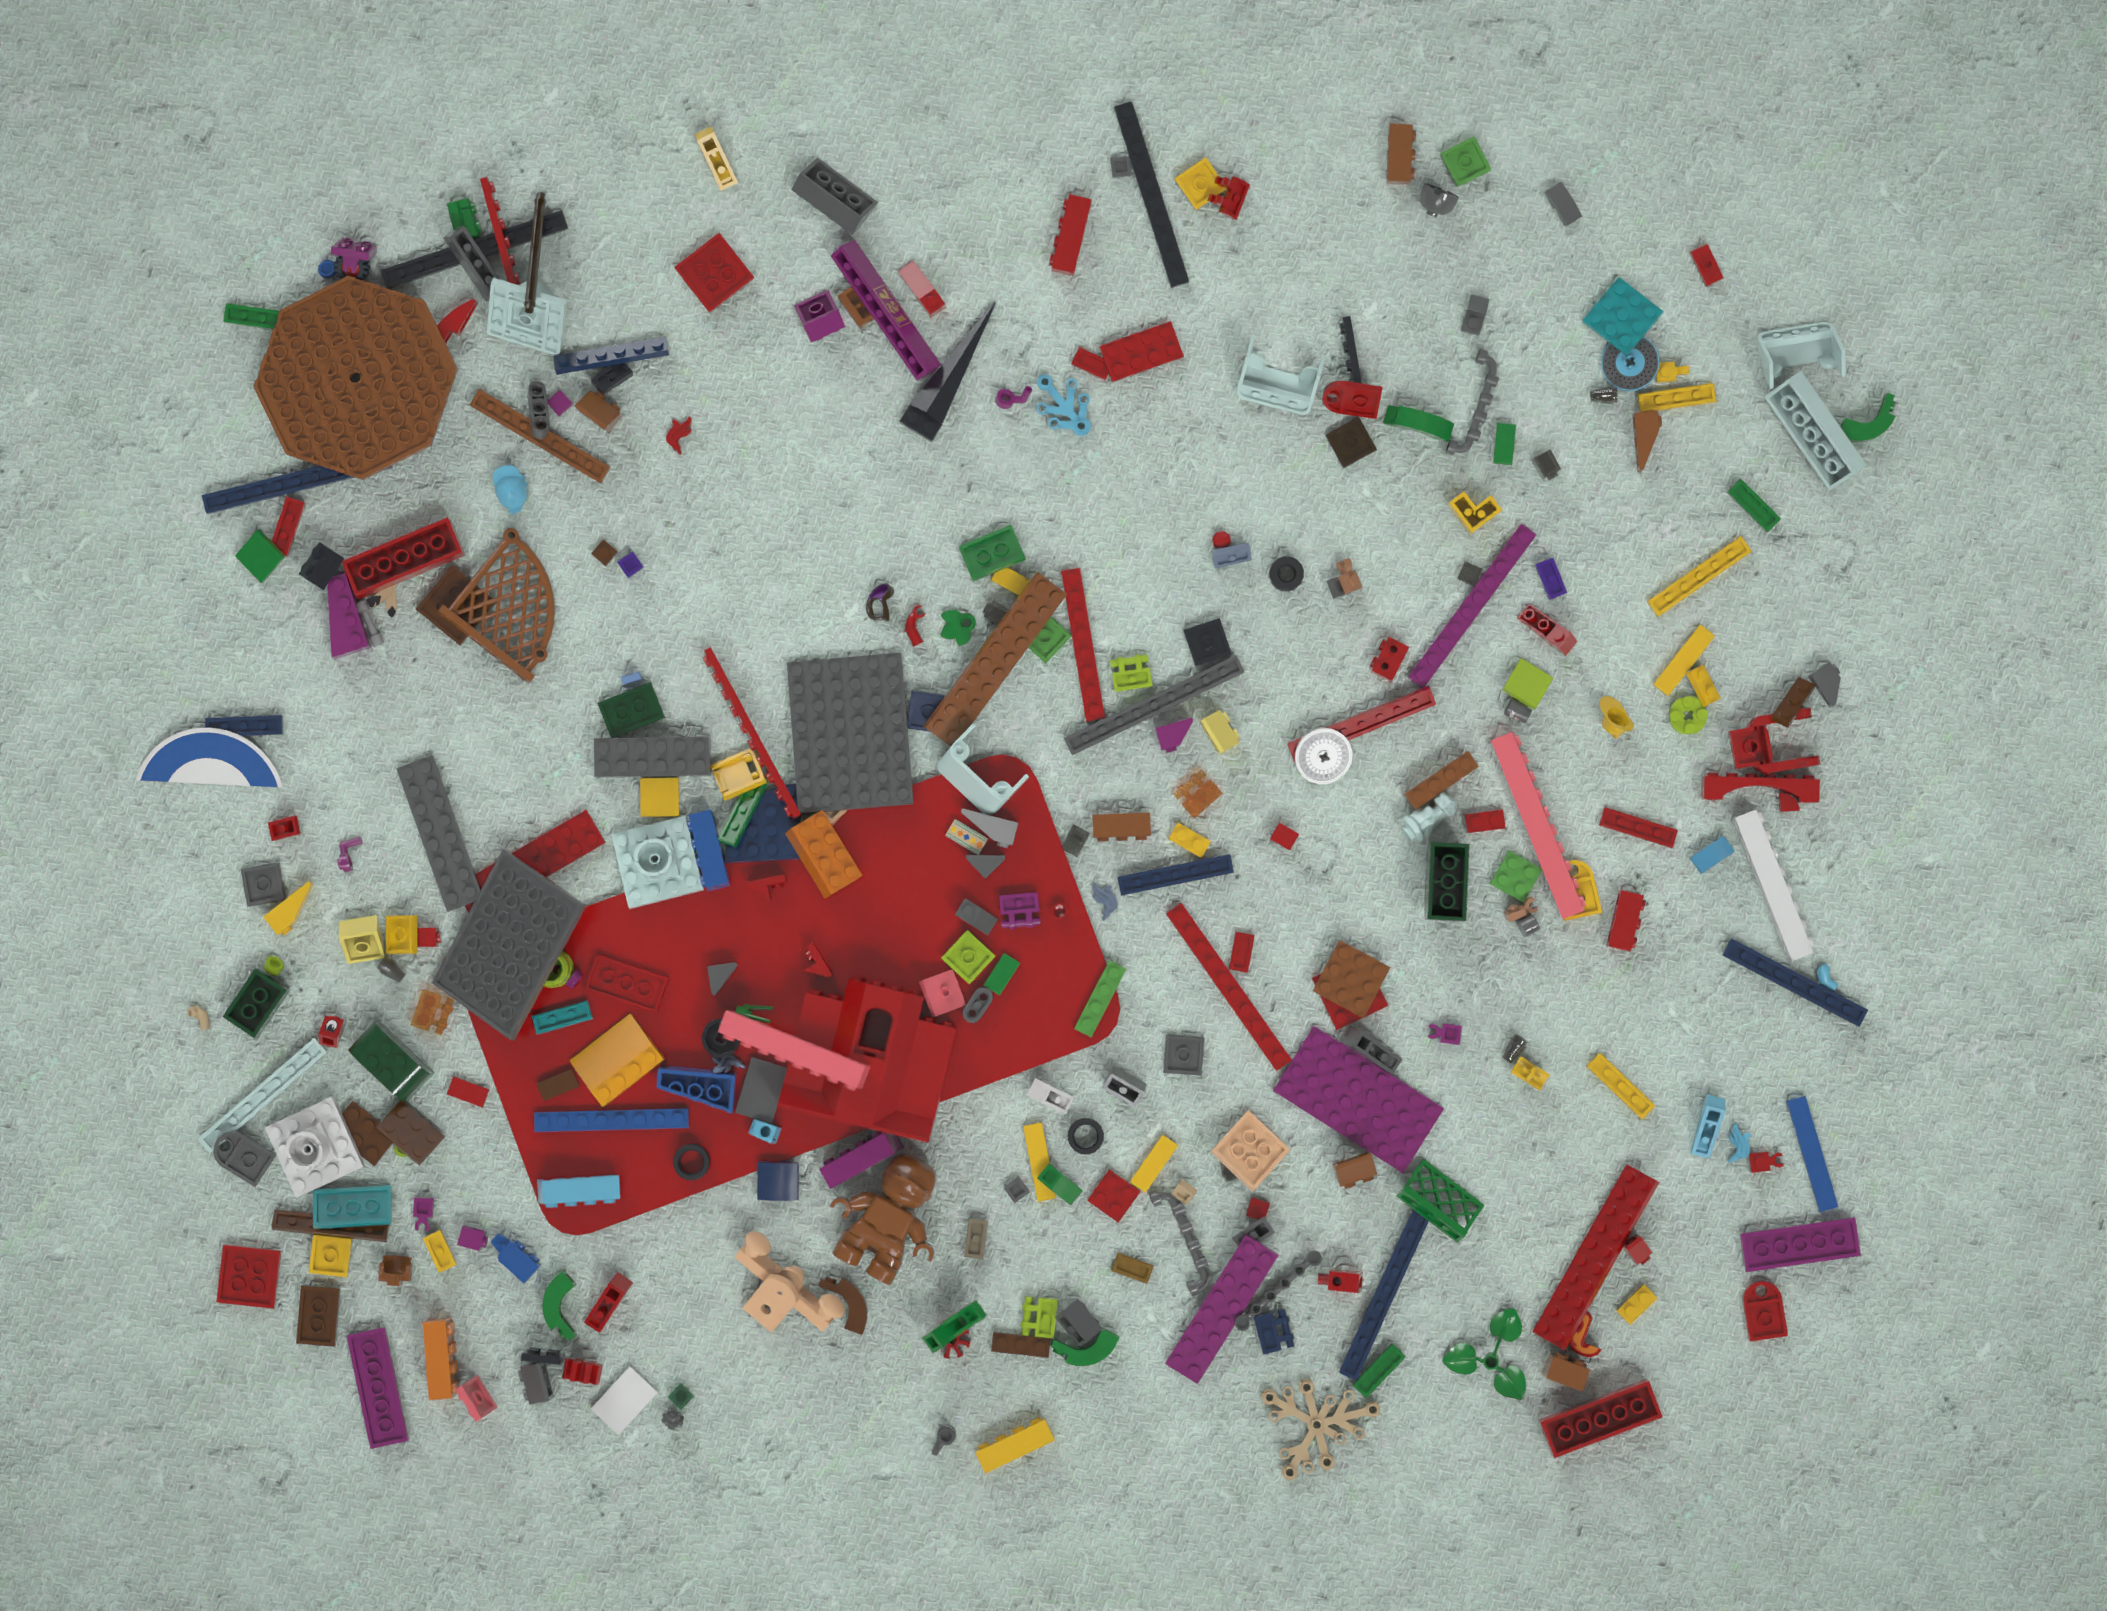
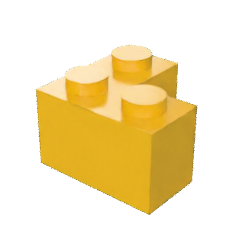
M1465 491L1447 504L1469 535L1502 511L1492 495L1475 506Z

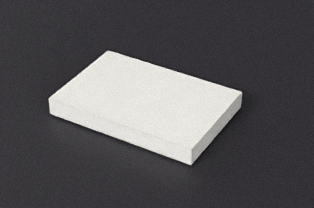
M630 1366L595 1403L591 1410L619 1435L655 1397L658 1391Z

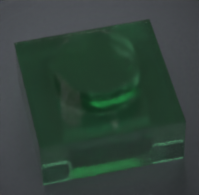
M680 1383L669 1394L668 1398L682 1410L695 1395L685 1385Z

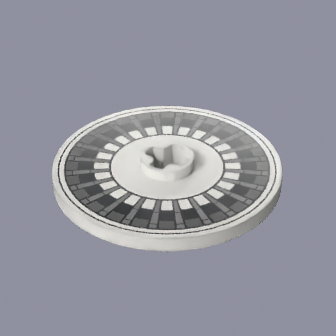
M1319 728L1309 732L1300 740L1295 751V763L1299 772L1304 778L1316 784H1328L1340 779L1347 772L1352 761L1350 743L1343 734L1330 728ZM1326 752L1328 757L1321 760L1319 755H1323Z

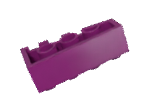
M878 1131L871 1135L873 1139L868 1142L864 1139L855 1144L857 1148L852 1151L848 1148L840 1152V1157L836 1160L831 1157L824 1161V1166L819 1170L829 1188L832 1189L903 1149L904 1145L899 1136Z

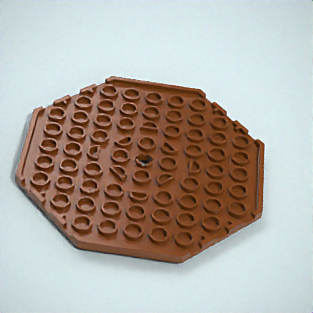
M346 276L280 310L276 327L271 334L267 352L264 354L260 372L253 387L286 455L365 480L432 446L458 372V367L424 300ZM354 373H359L361 376L358 383L351 381V376Z

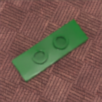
M1741 478L1726 492L1767 533L1781 520Z
M1391 1343L1352 1385L1367 1398L1406 1356Z

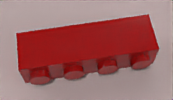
M1069 194L1068 199H1064L1062 210H1065L1064 218L1060 217L1058 228L1061 231L1059 236H1055L1053 247H1056L1055 255L1051 254L1049 261L1053 272L1074 276L1092 199Z

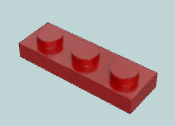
M287 496L272 538V542L286 557L289 556L306 505L305 502Z

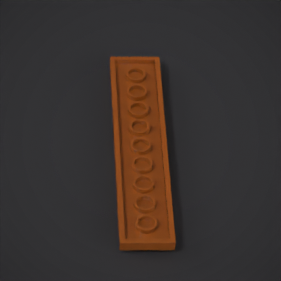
M1036 572L923 727L949 746H952L972 725L1067 594L1043 575Z

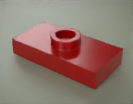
M1708 244L1690 252L1706 287L1724 279Z

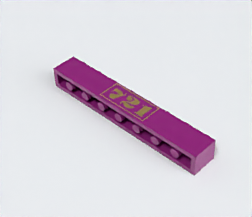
M853 240L841 245L831 257L915 379L918 381L931 375L941 366L939 360L858 243Z

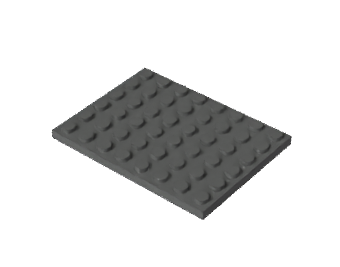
M890 653L787 662L799 812L801 814L818 813L821 810L823 812L913 805L902 654Z
M503 849L432 984L505 1037L515 1040L581 917L586 904L508 850Z

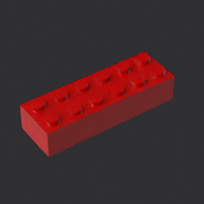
M447 517L343 560L342 564L355 597L362 599L466 555L452 520Z
M1644 1379L1538 1419L1552 1457L1557 1458L1663 1418L1650 1381Z

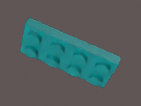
M391 1185L313 1190L314 1229L392 1224Z

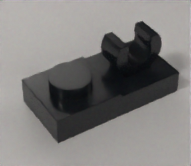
M625 363L611 365L593 377L591 383L599 393L604 395L631 378L633 371Z

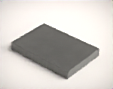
M752 1057L735 1113L772 1124L787 1067Z

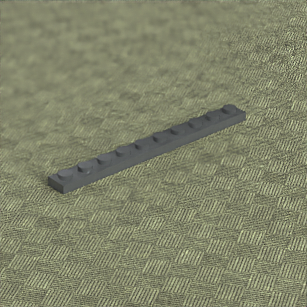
M1237 655L1071 734L1065 737L1064 740L1073 756L1245 672Z

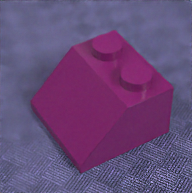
M829 290L794 305L811 343L846 327Z

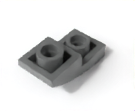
M1562 182L1545 191L1552 208L1557 210L1564 226H1568L1582 217L1575 201Z

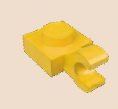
M1675 362L1659 363L1656 383L1676 382V376L1689 375V366L1675 367Z

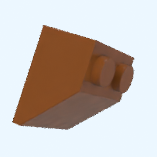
M589 391L574 407L607 433H610L623 416L619 412L621 408L613 402L609 405L604 401L606 397L598 391L595 394Z
M1370 1152L1332 1164L1339 1186H1344L1345 1189L1356 1186L1355 1182L1363 1180V1183L1374 1179L1373 1176L1377 1175Z

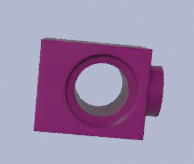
M464 1225L462 1226L457 1245L481 1251L483 1247L486 1248L488 1242L487 1231Z

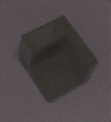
M1073 824L1061 848L1078 857L1090 833Z

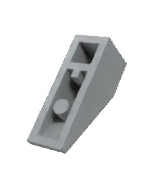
M962 809L961 813L993 841H996L997 846L1008 848L1009 845L1013 846L1018 827L1017 822Z

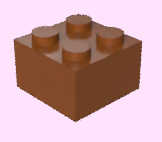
M1556 1351L1555 1354L1549 1353L1542 1375L1546 1379L1583 1392L1590 1373V1369L1586 1367L1587 1364L1573 1358V1361L1568 1360L1569 1357Z

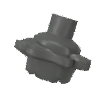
M669 1410L667 1413H663L661 1422L665 1423L668 1429L674 1430L678 1425H683L684 1416L680 1412Z

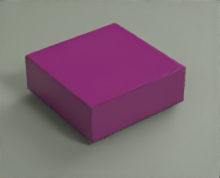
M561 390L556 392L547 401L550 408L559 417L573 405Z

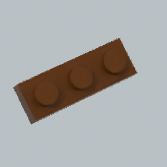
M1798 677L1773 713L1771 720L1789 728L1815 690V684Z
M993 1332L991 1352L1049 1358L1051 1338Z

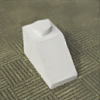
M1035 1078L1027 1096L1064 1114L1067 1113L1074 1099L1073 1096Z

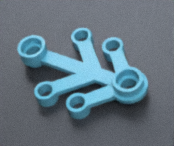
M1041 375L1037 380L1038 387L1043 391L1047 390L1060 407L1039 403L1036 408L1038 414L1067 415L1072 422L1059 421L1058 418L1053 417L1049 420V427L1053 430L1058 428L1072 429L1078 436L1087 435L1091 429V424L1086 419L1087 404L1090 401L1089 396L1085 393L1079 395L1080 409L1079 416H1077L1073 411L1075 390L1078 386L1075 379L1067 380L1066 387L1068 390L1067 400L1065 401L1053 387L1052 378L1049 375ZM1047 379L1049 383L1042 385L1041 381ZM1073 381L1075 383V387L1070 388L1068 386V383ZM1086 396L1088 400L1082 403L1080 398ZM1042 405L1046 407L1044 412L1039 411V407ZM1056 420L1058 425L1056 427L1051 426V421ZM1079 423H1083L1085 428L1080 430L1077 426Z

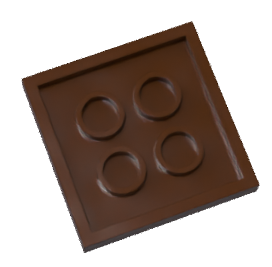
M452 565L416 610L461 646L468 636L438 614L441 606L445 605L449 608L470 582L468 577ZM476 585L472 591H477L481 588ZM484 593L475 595L474 605L484 601ZM471 594L467 596L457 610L470 607ZM497 602L487 605V614ZM483 607L474 609L473 619L482 616ZM469 611L459 615L466 623L469 619ZM481 621L473 623L470 626H472L475 629Z

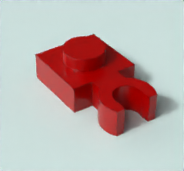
M1768 1151L1750 1153L1748 1155L1750 1173L1771 1171L1770 1165L1778 1168L1784 1166L1783 1163L1777 1164L1775 1161L1776 1157L1782 1156V1153H1774L1771 1157H1769Z

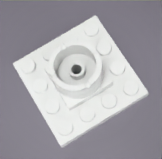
M334 1096L265 1127L296 1198L365 1167Z

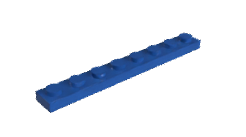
M689 1108L534 1112V1132L689 1128Z

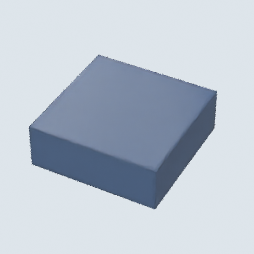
M639 672L622 676L621 678L624 686L643 680Z

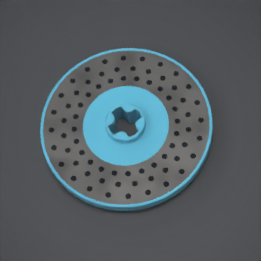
M1645 337L1642 338L1627 357L1609 343L1602 356L1603 374L1607 381L1617 389L1623 391L1640 390L1649 385L1657 375L1659 369L1658 352L1655 346ZM1633 358L1635 365H1630L1629 367H1627L1626 360H1631Z

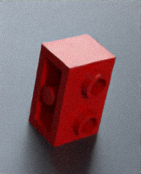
M1388 637L1387 640H1382L1378 648L1381 652L1378 658L1374 656L1370 667H1372L1371 673L1392 682L1409 646Z

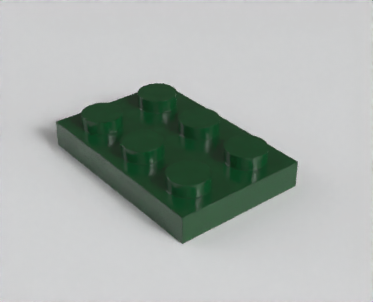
M652 682L598 702L611 738H616L665 718Z

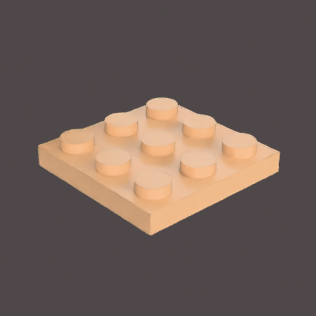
M1248 1110L1210 1152L1253 1192L1290 1149Z

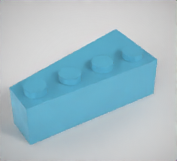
M619 1175L590 1176L589 1178L573 1177L570 1179L555 1178L546 1181L544 1179L537 1180L538 1203L546 1204V1208L558 1207L557 1203H565V1206H576L577 1202L584 1201V1205L596 1204V1200H603L604 1203H615V1199H620Z

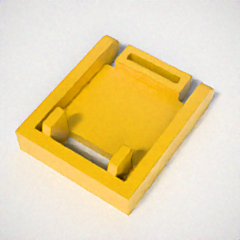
M751 748L711 765L724 800H729L767 783L756 759V754ZM754 761L757 771L751 774L747 763Z

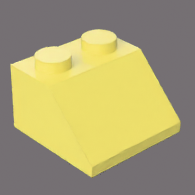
M1220 710L1200 721L1202 728L1219 755L1240 743L1238 739L1241 738L1235 728L1231 729L1228 723L1231 721L1226 712L1222 713Z
M377 915L339 921V940L347 964L386 958L381 926Z

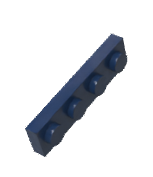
M283 715L205 718V728L223 729L240 736L284 735Z

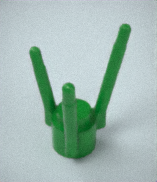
M744 1004L743 1006L738 1005L735 1012L753 1020L771 1023L769 1019L752 1015L753 1011L751 1010H773V1006Z

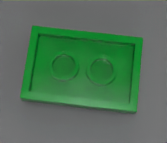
M1012 525L958 546L973 582L1026 560Z

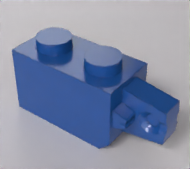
M500 1233L492 1239V1245L499 1252L498 1261L522 1283H526L540 1268V1259L534 1253L529 1254L525 1251L526 1246L519 1240L510 1241Z

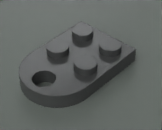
M239 1131L223 1133L216 1140L213 1149L214 1158L220 1166L254 1187L257 1186L277 1155ZM227 1140L231 1145L230 1149L222 1150L219 1145L220 1142Z

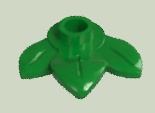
M957 610L943 612L941 616L947 624L942 629L941 637L945 639L956 638L958 646L965 645L970 640L971 631L976 626L974 616L969 613L961 614ZM965 619L970 621L969 626L963 625Z

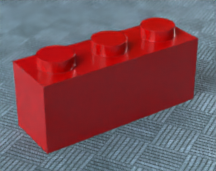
M1619 890L1606 944L1607 947L1631 952L1632 948L1635 949L1637 937L1634 936L1636 930H1639L1641 925L1639 915L1640 911H1644L1646 900H1643L1644 895Z

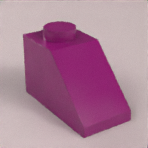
M1193 718L1155 728L1161 751L1165 750L1166 753L1177 751V747L1180 746L1193 723Z

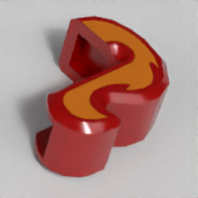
M1588 1311L1572 1337L1569 1346L1571 1350L1581 1356L1593 1357L1598 1355L1602 1349L1584 1342L1593 1319Z

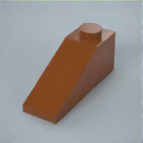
M1658 411L1637 412L1632 415L1637 472L1644 470L1658 435L1659 427H1662V418L1658 416Z

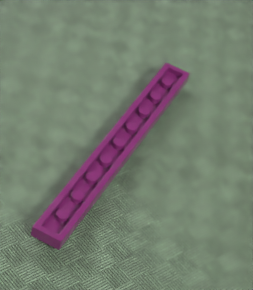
M1520 524L1408 676L1411 681L1421 688L1427 685L1536 537L1534 532Z

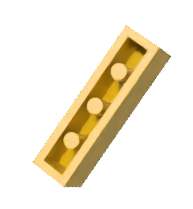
M1037 1417L1031 1420L1030 1425L1026 1427L1020 1425L1012 1429L1013 1433L1007 1436L1004 1433L995 1437L996 1441L989 1444L987 1441L977 1446L978 1450L975 1451V1454L984 1473L986 1474L1055 1441L1046 1418L1041 1419Z

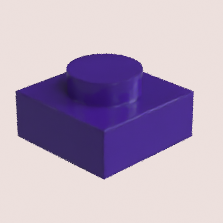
M633 551L617 562L627 578H630L644 568Z

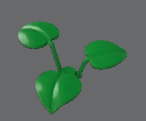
M1510 1308L1497 1313L1490 1322L1491 1334L1499 1336L1493 1352L1487 1353L1484 1359L1475 1357L1476 1351L1474 1347L1462 1342L1455 1344L1443 1357L1442 1362L1450 1370L1463 1375L1476 1371V1361L1483 1363L1488 1370H1500L1501 1373H1498L1494 1378L1496 1391L1502 1396L1522 1400L1526 1390V1379L1523 1371L1515 1365L1508 1366L1506 1370L1498 1366L1499 1356L1497 1351L1502 1338L1507 1342H1512L1518 1339L1522 1333V1322L1516 1309Z

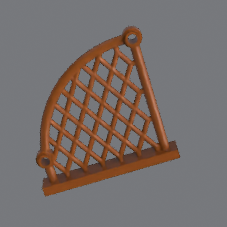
M508 528L504 531L502 542L449 608L442 605L438 610V614L529 684L535 677L531 671L538 663L544 662L548 655L546 648L552 635L555 617L554 596L549 577L536 554L519 538L516 529ZM508 534H513L514 538L510 539ZM509 544H515L518 547L516 550L503 554V551ZM522 550L526 554L527 560L518 562L519 552ZM515 555L514 564L505 567V558ZM500 556V569L487 572ZM531 562L536 568V570L530 572ZM527 564L526 574L517 576V568ZM513 569L512 579L503 581L504 572ZM499 574V583L489 586L490 577ZM539 574L538 583L529 586L530 576ZM486 575L485 588L472 591L483 576ZM525 579L524 588L515 591L516 581ZM512 583L511 593L502 595V586ZM542 586H544L545 595L541 596ZM498 588L497 597L488 600L489 591ZM537 588V597L527 600L528 591ZM484 593V601L474 605L475 595ZM524 593L523 602L514 605L515 595ZM471 594L470 607L457 610L467 596ZM510 597L509 607L500 610L501 600ZM546 599L547 608L539 610L540 600ZM497 602L496 611L487 614V605ZM536 602L535 612L526 614L527 605ZM483 607L482 616L473 619L474 609ZM522 607V616L512 619L513 610ZM469 611V619L466 623L459 615ZM509 611L508 621L499 624V615ZM547 612V621L538 624L539 614ZM495 616L494 626L485 629L486 619ZM534 617V626L524 629L525 619ZM481 621L480 632L470 625ZM521 621L520 631L511 633L512 624ZM507 626V634L497 638L498 629ZM545 626L543 636L537 638V629ZM494 630L492 642L483 636L484 633ZM533 631L532 640L523 643L524 633ZM519 635V645L509 648L510 638ZM506 640L504 651L495 645ZM541 642L539 647H536V643ZM532 645L531 654L522 657V648ZM518 649L516 661L507 655L509 652ZM541 652L543 657H537L536 653ZM531 659L525 668L519 664L522 661Z

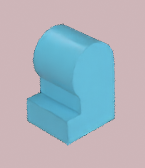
M753 1119L748 1133L769 1143L776 1144L782 1128Z

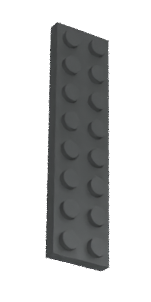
M431 755L396 768L446 911L450 912L474 903L478 898L481 888L434 756Z

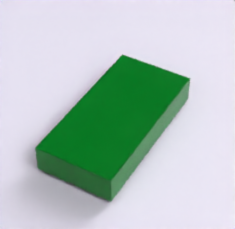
M1004 953L984 983V986L1000 996L1020 963Z

